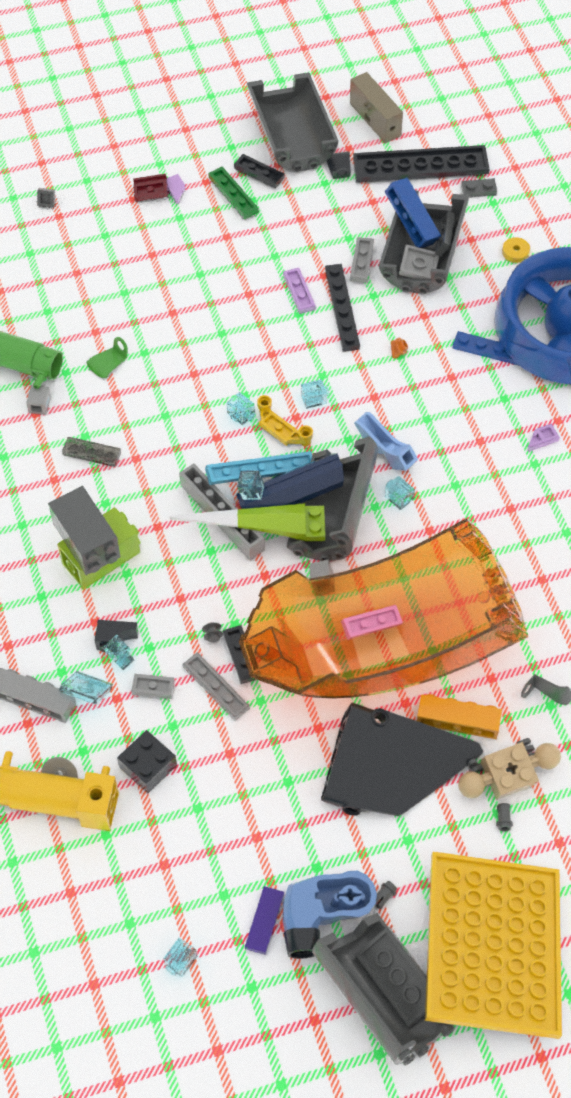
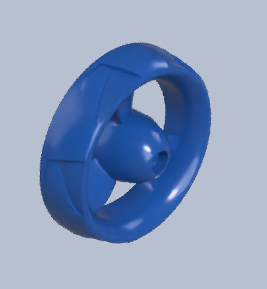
M559 247L535 253L516 266L498 297L494 322L499 342L510 358L519 366L540 378L571 385V285L564 286L556 292L549 284V282L571 280V247ZM527 294L547 304L544 325L552 337L547 345L537 340L527 331L518 315V307Z

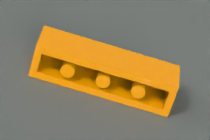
M421 694L416 721L442 730L497 740L502 709L493 705L483 706L471 701L461 702L454 698L445 699L433 694Z

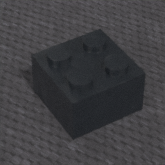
M148 730L142 733L117 757L119 768L147 794L177 767L176 755Z

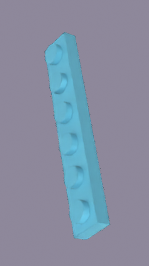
M311 451L209 464L206 465L205 471L209 485L274 477L310 463L313 455Z

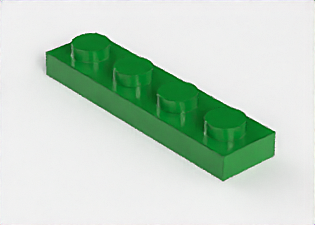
M223 166L208 173V178L244 219L259 213L258 206Z

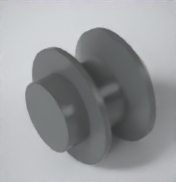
M209 622L202 627V631L206 633L203 636L204 639L212 643L219 641L223 636V632L219 631L222 627L221 624Z

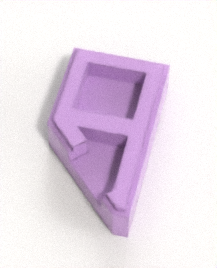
M179 174L168 177L167 183L168 192L176 204H178L186 188Z
M552 423L534 430L527 448L528 452L559 441L560 437Z

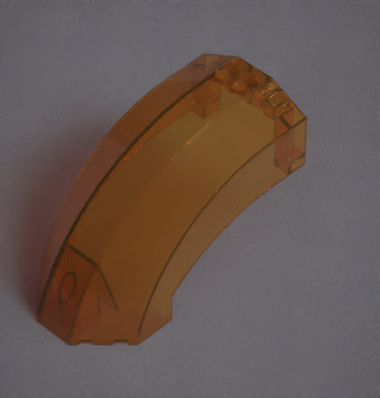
M465 518L410 548L373 563L309 579L299 571L294 570L268 584L260 590L258 595L260 597L256 608L253 607L247 621V629L244 635H241L239 644L251 678L299 696L336 699L371 696L426 683L474 665L528 638L529 635L521 607L489 541L469 519ZM393 605L397 606L403 621L400 626L347 639L341 623L343 619Z

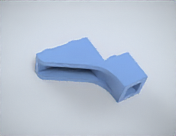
M365 412L354 422L362 438L370 436L375 441L378 453L385 455L392 469L406 471L418 460L411 445L402 443L394 438L372 413Z

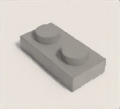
M134 673L131 693L137 696L172 699L175 679L174 677Z

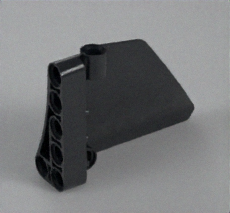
M351 702L341 720L321 801L337 807H343V812L352 816H358L361 812L366 811L401 816L466 768L470 760L480 757L483 750L476 741L382 708L374 710Z

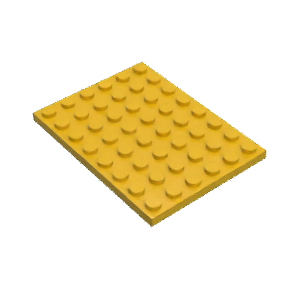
M432 852L425 1021L555 1039L562 1037L560 869Z

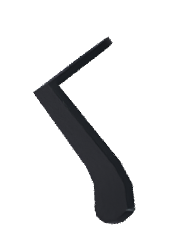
M350 152L333 153L326 161L332 178L350 177Z

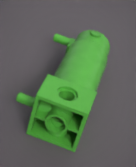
M0 331L1 367L36 377L37 379L33 383V387L36 389L40 388L45 379L55 380L63 363L62 351L46 347L44 344Z

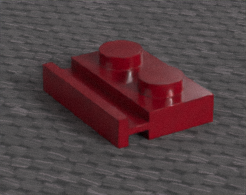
M166 173L133 178L135 202L169 197Z

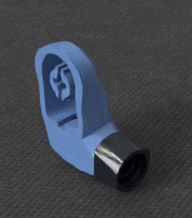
M355 870L339 874L318 875L288 885L283 902V926L285 931L283 934L288 957L294 959L315 957L312 949L318 939H320L319 925H328L339 920L356 919L369 914L376 904L377 897L372 880L366 874Z

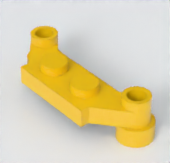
M262 395L257 399V407L261 417L259 426L285 446L288 444H301L306 447L311 444L313 429L310 426L304 425L297 430L271 410L272 399L269 396Z

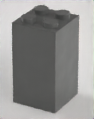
M83 485L48 503L54 527L85 575L95 573L101 567L112 564L121 558L117 536Z

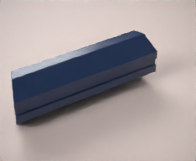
M332 453L243 489L236 496L242 509L300 504L342 487L344 483L343 465L338 453ZM246 490H250L252 497H249Z

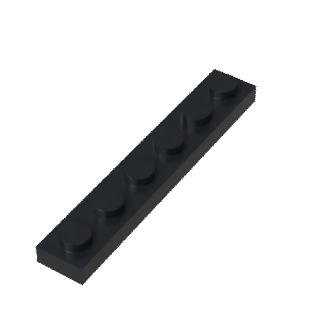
M342 263L326 265L325 274L342 352L360 350L359 337Z

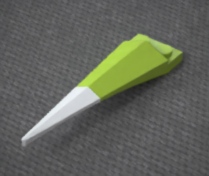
M295 504L170 515V520L250 529L303 541H325L324 506Z

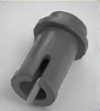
M499 803L497 806L498 821L496 826L503 832L510 831L513 826L510 816L511 806L508 803Z
M390 881L382 883V887L377 893V905L375 907L378 909H382L390 897L396 895L397 887Z

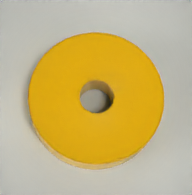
M513 237L504 242L502 255L509 262L521 263L529 257L530 245L526 240Z

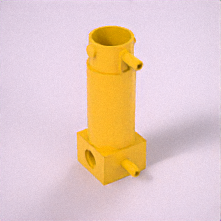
M11 751L5 752L2 765L0 766V805L9 806V808L79 819L81 827L104 831L111 830L119 797V789L115 776L109 775L111 769L109 766H103L101 774L86 772L85 778L81 779L22 770L19 767L10 766L13 753Z

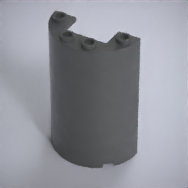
M309 72L294 74L293 87L264 92L263 80L246 82L248 92L275 160L282 168L294 172L316 169L335 153L339 140Z
M452 194V206L423 203L438 231L440 221L448 211L455 213V225L452 229L454 234L451 238L452 246L448 252H445L441 257L439 256L437 268L430 271L431 280L413 279L399 275L406 244L415 246L395 211L379 263V270L382 276L403 292L427 294L440 289L448 278L470 195ZM437 241L433 245L422 249L435 252Z
M370 436L355 441L354 448L360 452L359 454L340 459L344 474L342 487L300 503L305 504V506H324L325 541H303L289 537L286 547L293 551L294 555L320 561L329 560L331 562L345 559L351 554L378 454V447ZM327 449L313 453L311 462L332 453Z
M375 913L362 919L353 932L343 937L337 938L334 933L318 939L312 949V953L394 1064L399 1065L403 1063L404 1066H407L416 1058V1055L419 1058L424 1056L430 1050V1045L441 1036L447 1037L455 1028L453 1024L425 1021V1015L414 1025L408 1027L356 958L355 954L387 927L379 914Z

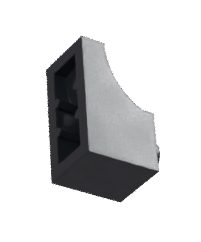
M98 619L94 639L96 650L102 652L116 651V648L122 642L129 639H138L139 629L137 622Z

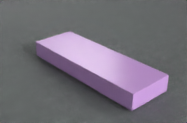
M300 268L283 271L284 280L299 314L316 310V305Z

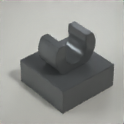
M38 188L37 206L54 208L56 190Z

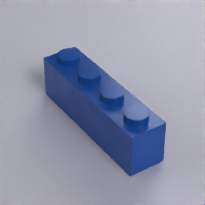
M408 178L392 182L384 192L413 243L419 248L433 245L441 237V234Z

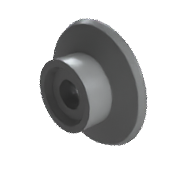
M53 757L47 760L41 769L42 773L60 775L58 771H61L63 773L62 776L78 778L74 764L63 757Z

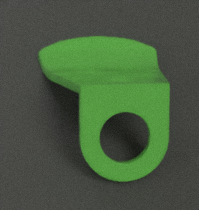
M115 337L112 348L96 354L86 361L89 369L97 376L107 378L117 366L127 359L128 347L126 342L121 337ZM118 341L123 344L124 350L118 346Z

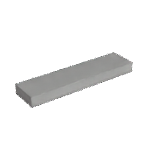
M198 652L182 664L183 668L234 721L250 709L249 704Z

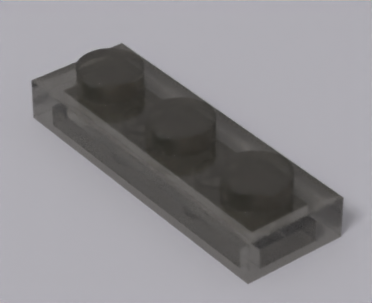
M68 436L62 449V455L116 467L121 455V448Z

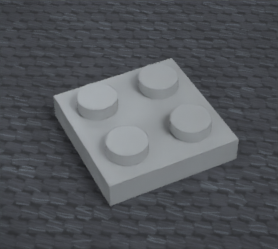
M406 244L399 275L413 279L431 280L430 271L437 268L439 256L434 251Z

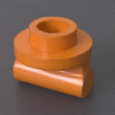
M398 337L390 342L392 358L396 359L400 355L407 353L408 344L404 339Z

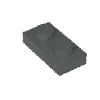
M495 178L461 181L463 195H470V198L497 195Z

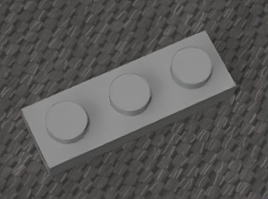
M357 237L350 281L368 282L374 239Z

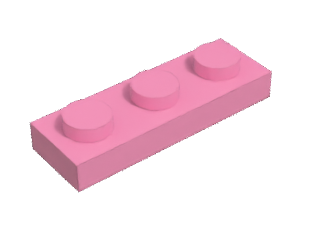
M393 605L345 618L341 623L349 640L400 626L403 621L397 606Z

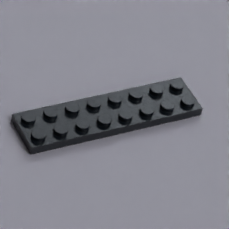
M485 145L353 153L356 182L489 174L490 171Z

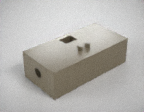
M368 72L351 78L350 104L384 143L402 136L403 111Z

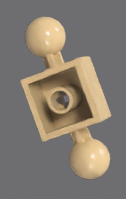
M523 742L491 753L484 756L480 761L485 773L481 775L473 771L464 773L458 782L459 791L463 796L473 799L479 797L484 792L485 787L490 785L496 800L534 786L539 781L534 768L539 766L542 769L550 770L558 766L561 761V752L556 745L543 743L536 748L534 755L529 756ZM510 768L513 773L507 772L506 769Z

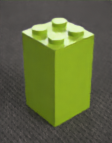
M116 507L103 514L118 539L121 558L116 562L101 567L95 573L85 575L65 542L62 540L57 543L63 566L83 590L141 553L138 529L134 524L130 525L126 515L122 511L119 512Z

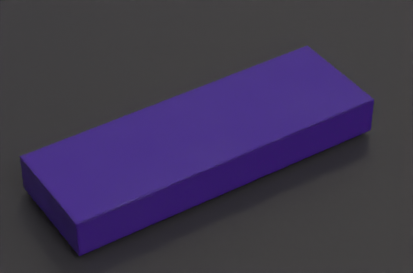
M266 886L263 887L245 944L246 950L266 955L285 895L284 891Z

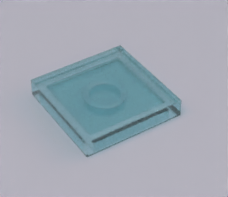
M75 671L60 685L59 691L96 705L112 690L113 683Z

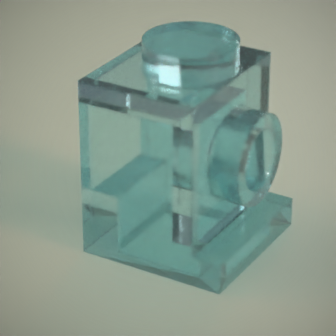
M118 635L102 648L122 670L126 669L135 660L130 655L132 650Z

